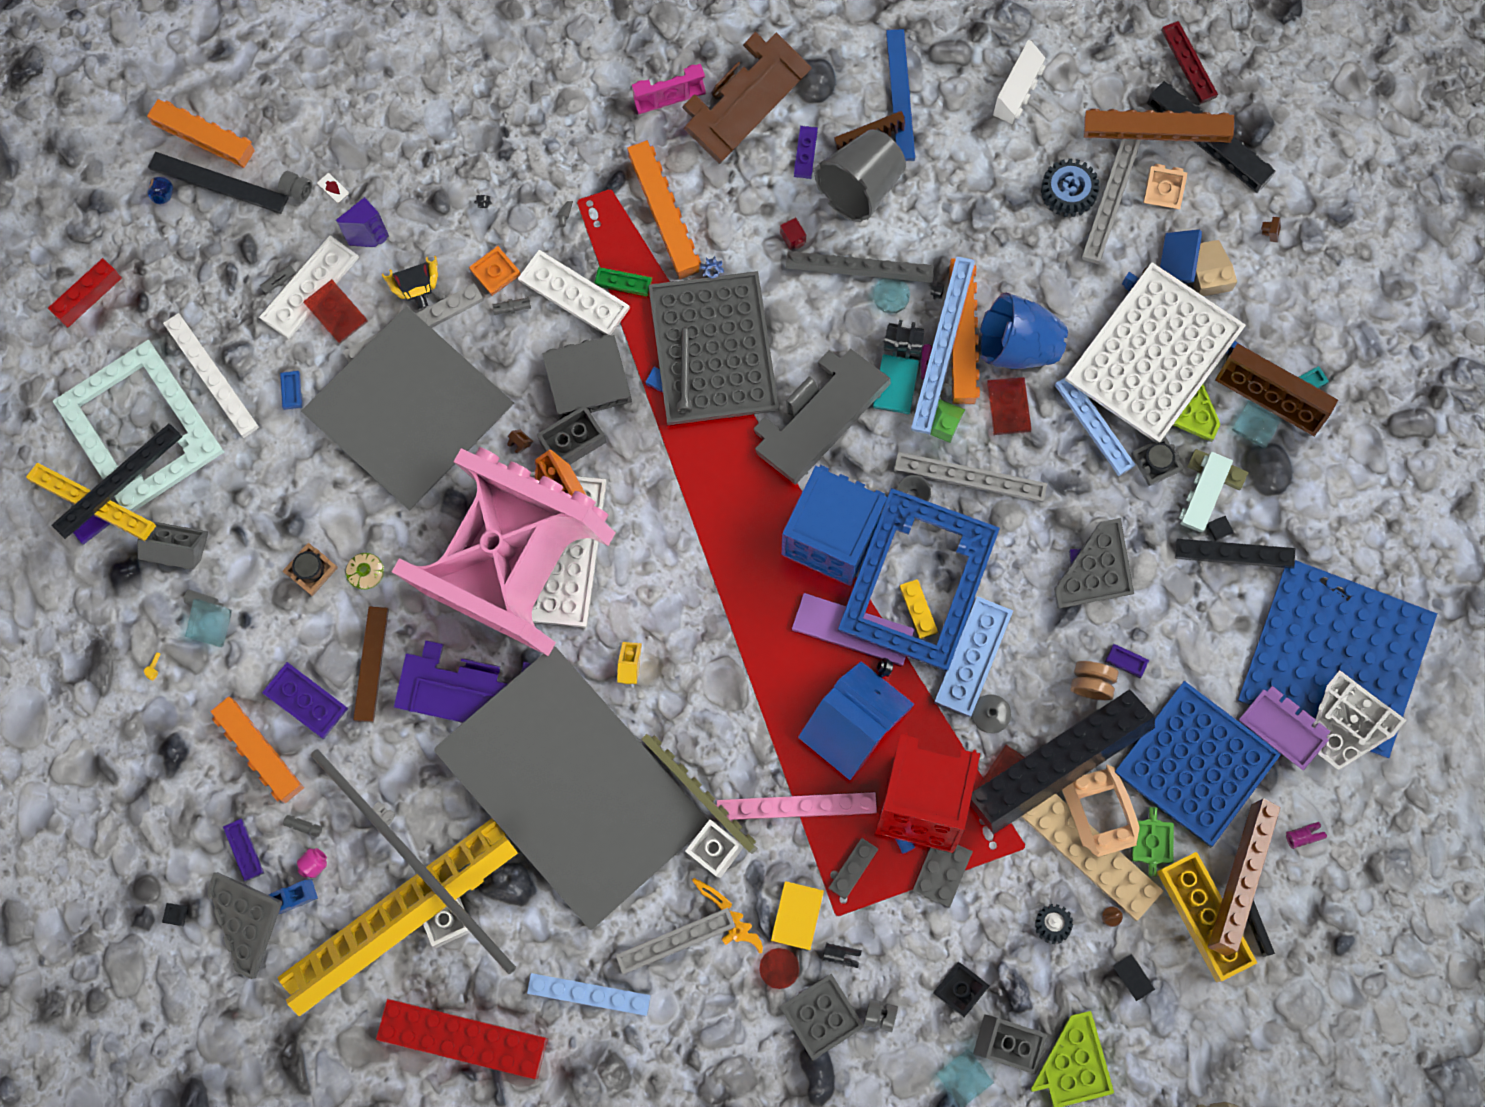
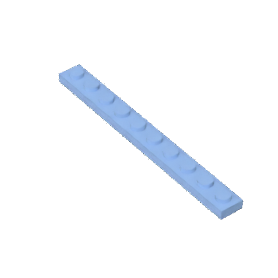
M956 257L913 419L912 431L925 434L931 433L975 265V260Z

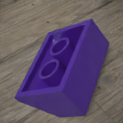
M365 197L336 219L349 246L376 247L379 244H383L389 237L379 212Z

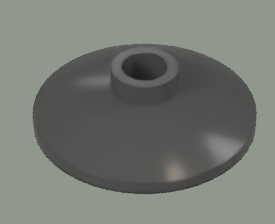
M993 694L985 695L978 699L972 713V719L980 730L986 733H998L1008 726L1011 720V709L1002 697ZM989 710H995L996 715L991 716Z

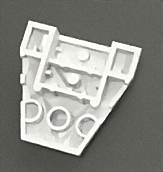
M1339 670L1326 687L1316 721L1312 726L1315 728L1320 722L1331 731L1326 737L1329 741L1320 750L1318 755L1340 770L1368 751L1392 738L1407 720Z

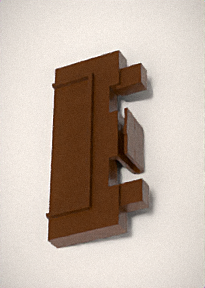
M755 31L743 44L759 61L749 71L743 67L735 75L734 71L740 64L738 62L715 85L711 92L712 96L716 99L721 95L724 97L711 110L695 94L682 107L692 117L683 129L719 164L812 69L777 32L765 42Z

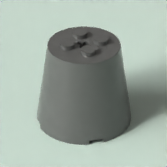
M868 130L820 162L815 168V182L820 193L826 195L830 200L828 204L837 213L851 221L862 222L863 220H868L903 174L906 168V160L900 147L892 138L881 131Z

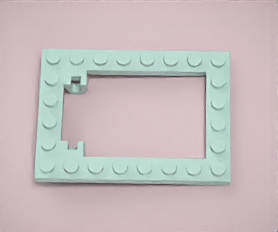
M149 340L53 400V403L104 480L119 466L82 411L81 406L137 370L145 367L188 433L183 435L178 441L183 447L184 455L147 479H144L141 474L138 475L135 480L114 496L120 506L132 512L224 453V450Z

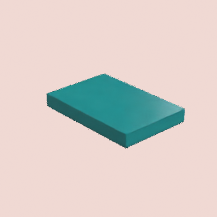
M882 355L880 371L890 378L891 384L880 395L881 397L874 401L873 408L910 415L919 360Z

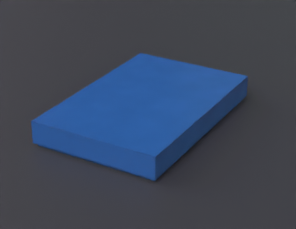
M1197 229L1166 233L1160 268L1182 283H1193L1202 231Z

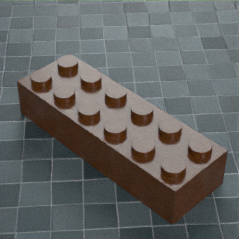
M1238 343L1215 379L1218 383L1314 437L1332 414L1338 402V399Z

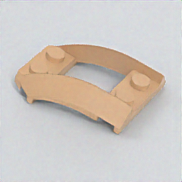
M1107 764L1106 769L1083 775L1062 789L1077 827L1082 846L1090 849L1091 853L1097 857L1136 846L1140 830L1120 776L1115 773L1116 768ZM1114 789L1128 825L1092 836L1080 799Z

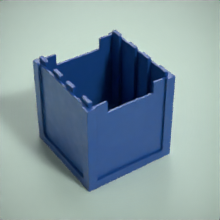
M815 465L782 533L781 555L851 586L866 556L887 497L884 496L885 493L879 490L873 492L864 488L865 484L856 481L853 483L848 481L849 477L843 474L837 476L830 473L829 468Z

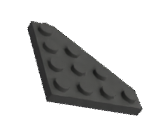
M1121 518L1101 521L1054 589L1057 608L1134 594Z
M214 872L207 893L209 899L213 900L215 906L214 913L218 924L222 926L225 936L223 938L226 947L234 959V969L250 979H255L283 901L219 872Z

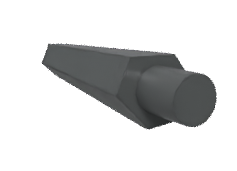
M567 201L556 215V218L559 219L560 227L566 226V219L569 218L573 201Z

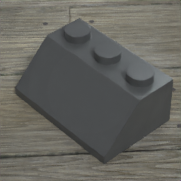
M153 522L156 527L145 541L137 539L139 560L161 563L166 566H178L184 569H194L202 559L208 531Z

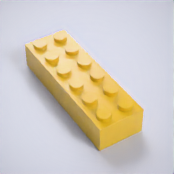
M1197 852L1157 871L1216 983L1222 982L1257 964L1243 936L1238 952L1224 956L1208 948L1222 897Z

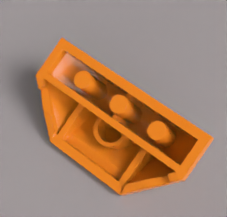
M551 449L535 459L536 480L540 481L542 476H545L562 485V491L571 496L574 491L586 495L570 464Z

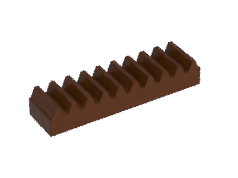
M899 111L836 136L834 141L837 151L868 130H878L889 137L891 136V131L896 134L899 128L905 131V117L902 111Z

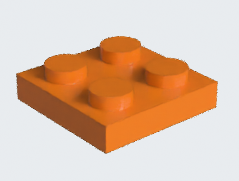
M499 246L469 266L470 271L491 296L521 275L517 267Z

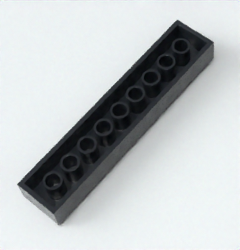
M1129 689L973 791L970 806L994 835L1155 728V716Z

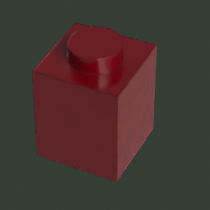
M796 217L780 225V234L790 250L794 248L799 249L804 246L807 235Z

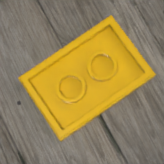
M785 881L771 941L811 950L824 890Z

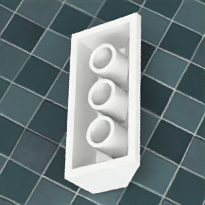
M1027 41L997 97L993 116L1013 124L1016 118H1020L1023 111L1022 105L1028 103L1031 96L1029 94L1030 90L1036 88L1038 83L1037 77L1038 75L1042 76L1046 68L1044 65L1045 57L1032 41Z

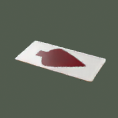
M329 173L317 182L337 203L349 194Z

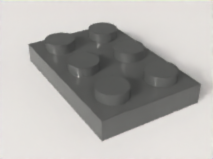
M957 845L954 853L930 848L912 892L950 908L973 851Z

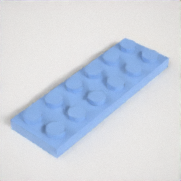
M977 596L960 637L950 668L945 674L935 699V704L971 718L1013 610Z

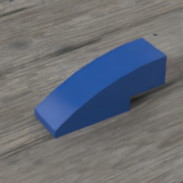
M302 880L290 887L282 888L269 894V896L283 901L279 914L318 899L312 880Z

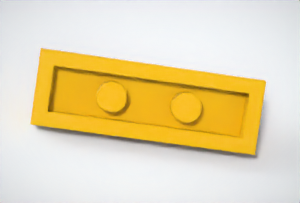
M918 579L901 584L899 588L918 638L924 639L938 634Z

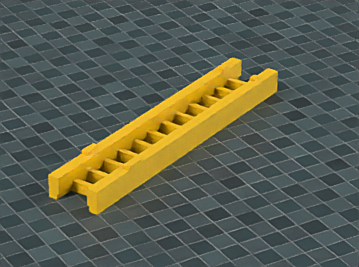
M491 818L426 868L456 900L469 889L474 890L482 884L485 877L518 854V852L506 838V833ZM471 863L469 866H467V867H466L465 869H463L461 872L458 871V870H460L462 867H464L465 865ZM418 874L414 875L277 977L282 986L291 995L286 999L287 1005L298 1016H301L447 906Z

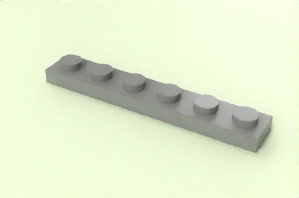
M726 908L616 955L622 974L625 975L736 928L729 908Z

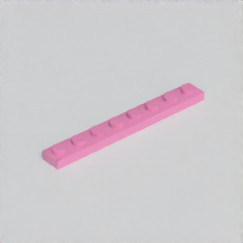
M875 792L717 800V806L722 805L729 812L727 816L730 820L877 813Z

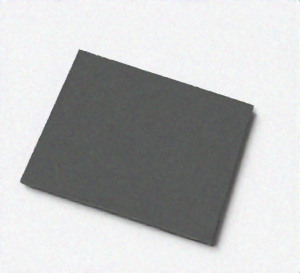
M406 306L301 412L410 511L455 465L454 460L460 449L469 451L514 405V402Z

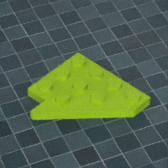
M1204 385L1200 387L1173 426L1213 442L1221 423Z
M1091 1011L1069 1017L1030 1088L1031 1092L1048 1088L1053 1107H1064L1115 1094Z

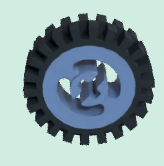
M1068 158L1067 163H1065V159H1062L1060 164L1055 162L1053 167L1050 166L1047 172H1045L1041 185L1042 200H1045L1044 204L1046 206L1050 205L1052 212L1056 209V214L1058 215L1064 212V217H1068L1069 213H1071L1072 217H1076L1077 213L1080 216L1084 213V210L1087 212L1090 206L1094 205L1100 187L1098 186L1099 179H1096V172L1092 173L1093 168L1091 166L1086 168V162L1080 165V160L1076 159L1075 163H1072L1071 158ZM1063 181V185L1060 191L1058 188V183ZM1080 185L1082 188V192L1079 195H1076Z

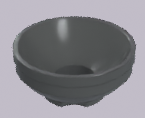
M907 476L897 486L898 491L906 494L911 490L916 491L919 496L918 498L929 502L931 498V487L920 476Z

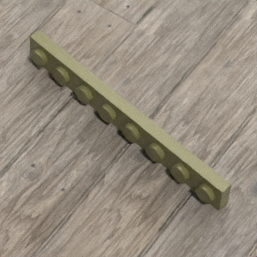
M646 734L642 738L646 745L749 853L753 854L758 849L754 845L756 840L749 833L745 835L741 831L743 827L737 820H730L727 816L729 812L722 805L718 807L713 802L716 798L708 790L704 792L700 788L702 784L695 777L692 779L687 774L689 770L682 763L678 765L673 760L675 755L669 749L664 750L660 746L662 742L655 735L651 737L649 734Z

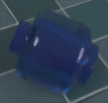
M165 177L152 178L147 190L148 197L156 204H164L170 201L173 192L171 181Z

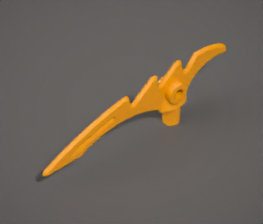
M696 878L692 879L701 894L712 900L720 910L731 908L732 903L718 891ZM703 888L707 889L708 891L716 895L722 901V903H720L713 896L705 892ZM730 911L736 928L729 930V933L721 938L724 944L727 945L732 940H735V942L747 941L753 944L758 953L761 954L763 946L759 936L756 933H748L752 925L740 922V919L743 918L742 913Z

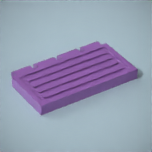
M1272 686L1268 692L1266 690L1261 692L1239 720L1304 771L1329 741L1326 737L1331 731L1320 722L1313 728L1312 725L1316 719L1304 710L1299 715H1296L1295 713L1300 707L1289 698H1286L1281 703L1279 700L1284 694Z

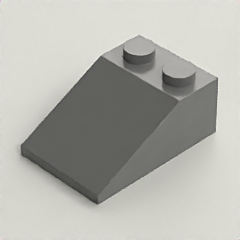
M984 1014L973 1054L1036 1074L1047 1034Z

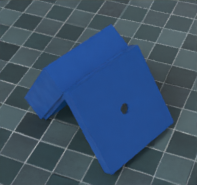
M861 661L842 676L834 685V688L823 698L798 738L851 780L864 765L886 732L911 710L914 703Z

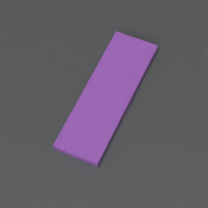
M804 593L792 627L793 631L879 659L888 658L894 664L903 666L906 656L838 631L846 606ZM865 613L863 617L910 636L914 632V628Z

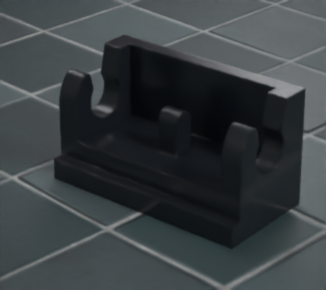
M1132 953L1113 965L1136 1001L1155 990Z

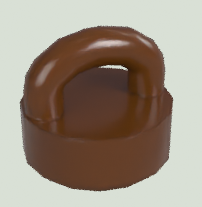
M1110 906L1102 912V921L1109 927L1118 926L1122 922L1123 913L1117 907Z

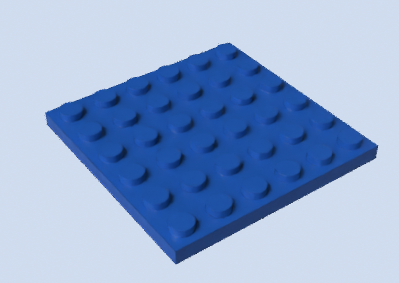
M1183 681L1155 718V728L1137 741L1115 773L1211 848L1272 768L1281 753L1186 681Z

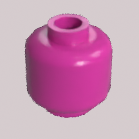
M318 848L306 850L297 860L299 874L304 878H316L327 866V856Z

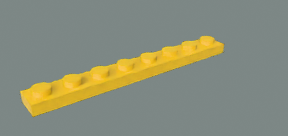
M36 463L26 476L30 482L74 505L91 491L39 463ZM111 500L94 514L143 541L148 538L156 527L153 522Z

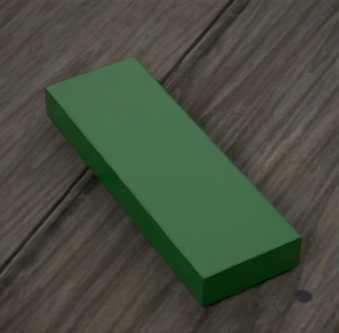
M598 267L594 284L601 288L648 297L652 277Z

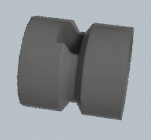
M287 170L280 177L278 191L287 196L292 195L294 199L304 202L308 199L313 185L310 179L303 176L300 178L298 174Z
M870 999L864 1025L873 1028L878 1025L881 1030L892 1032L898 1006L888 1003L883 1006L880 1001ZM881 1013L885 1015V1018H880Z

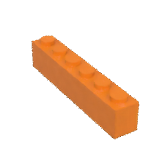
M157 99L147 115L152 125L242 168H245L255 152L251 144L252 142L246 137L240 138L228 129L225 131L216 123H208L201 116L191 115L186 109H179L167 100L164 102Z
M227 697L210 711L214 715L212 718L214 723L218 727L222 726L225 729L223 734L230 742L234 741L237 744V747H235L237 752L242 757L245 755L248 758V766L254 772L256 770L261 775L259 777L260 781L265 786L269 785L273 791L270 793L277 801L281 800L287 803L304 789V786L233 698Z

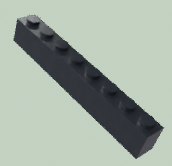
M1165 81L1150 94L1147 104L1159 113L1164 111H1173L1174 113L1189 111L1192 114H1200L1203 112L1200 107L1195 106L1186 96L1176 91L1173 85ZM1233 137L1231 143L1193 141L1256 193L1271 180L1275 173V170L1269 163H1265L1259 158L1257 153L1249 150L1242 141L1237 140L1235 137Z

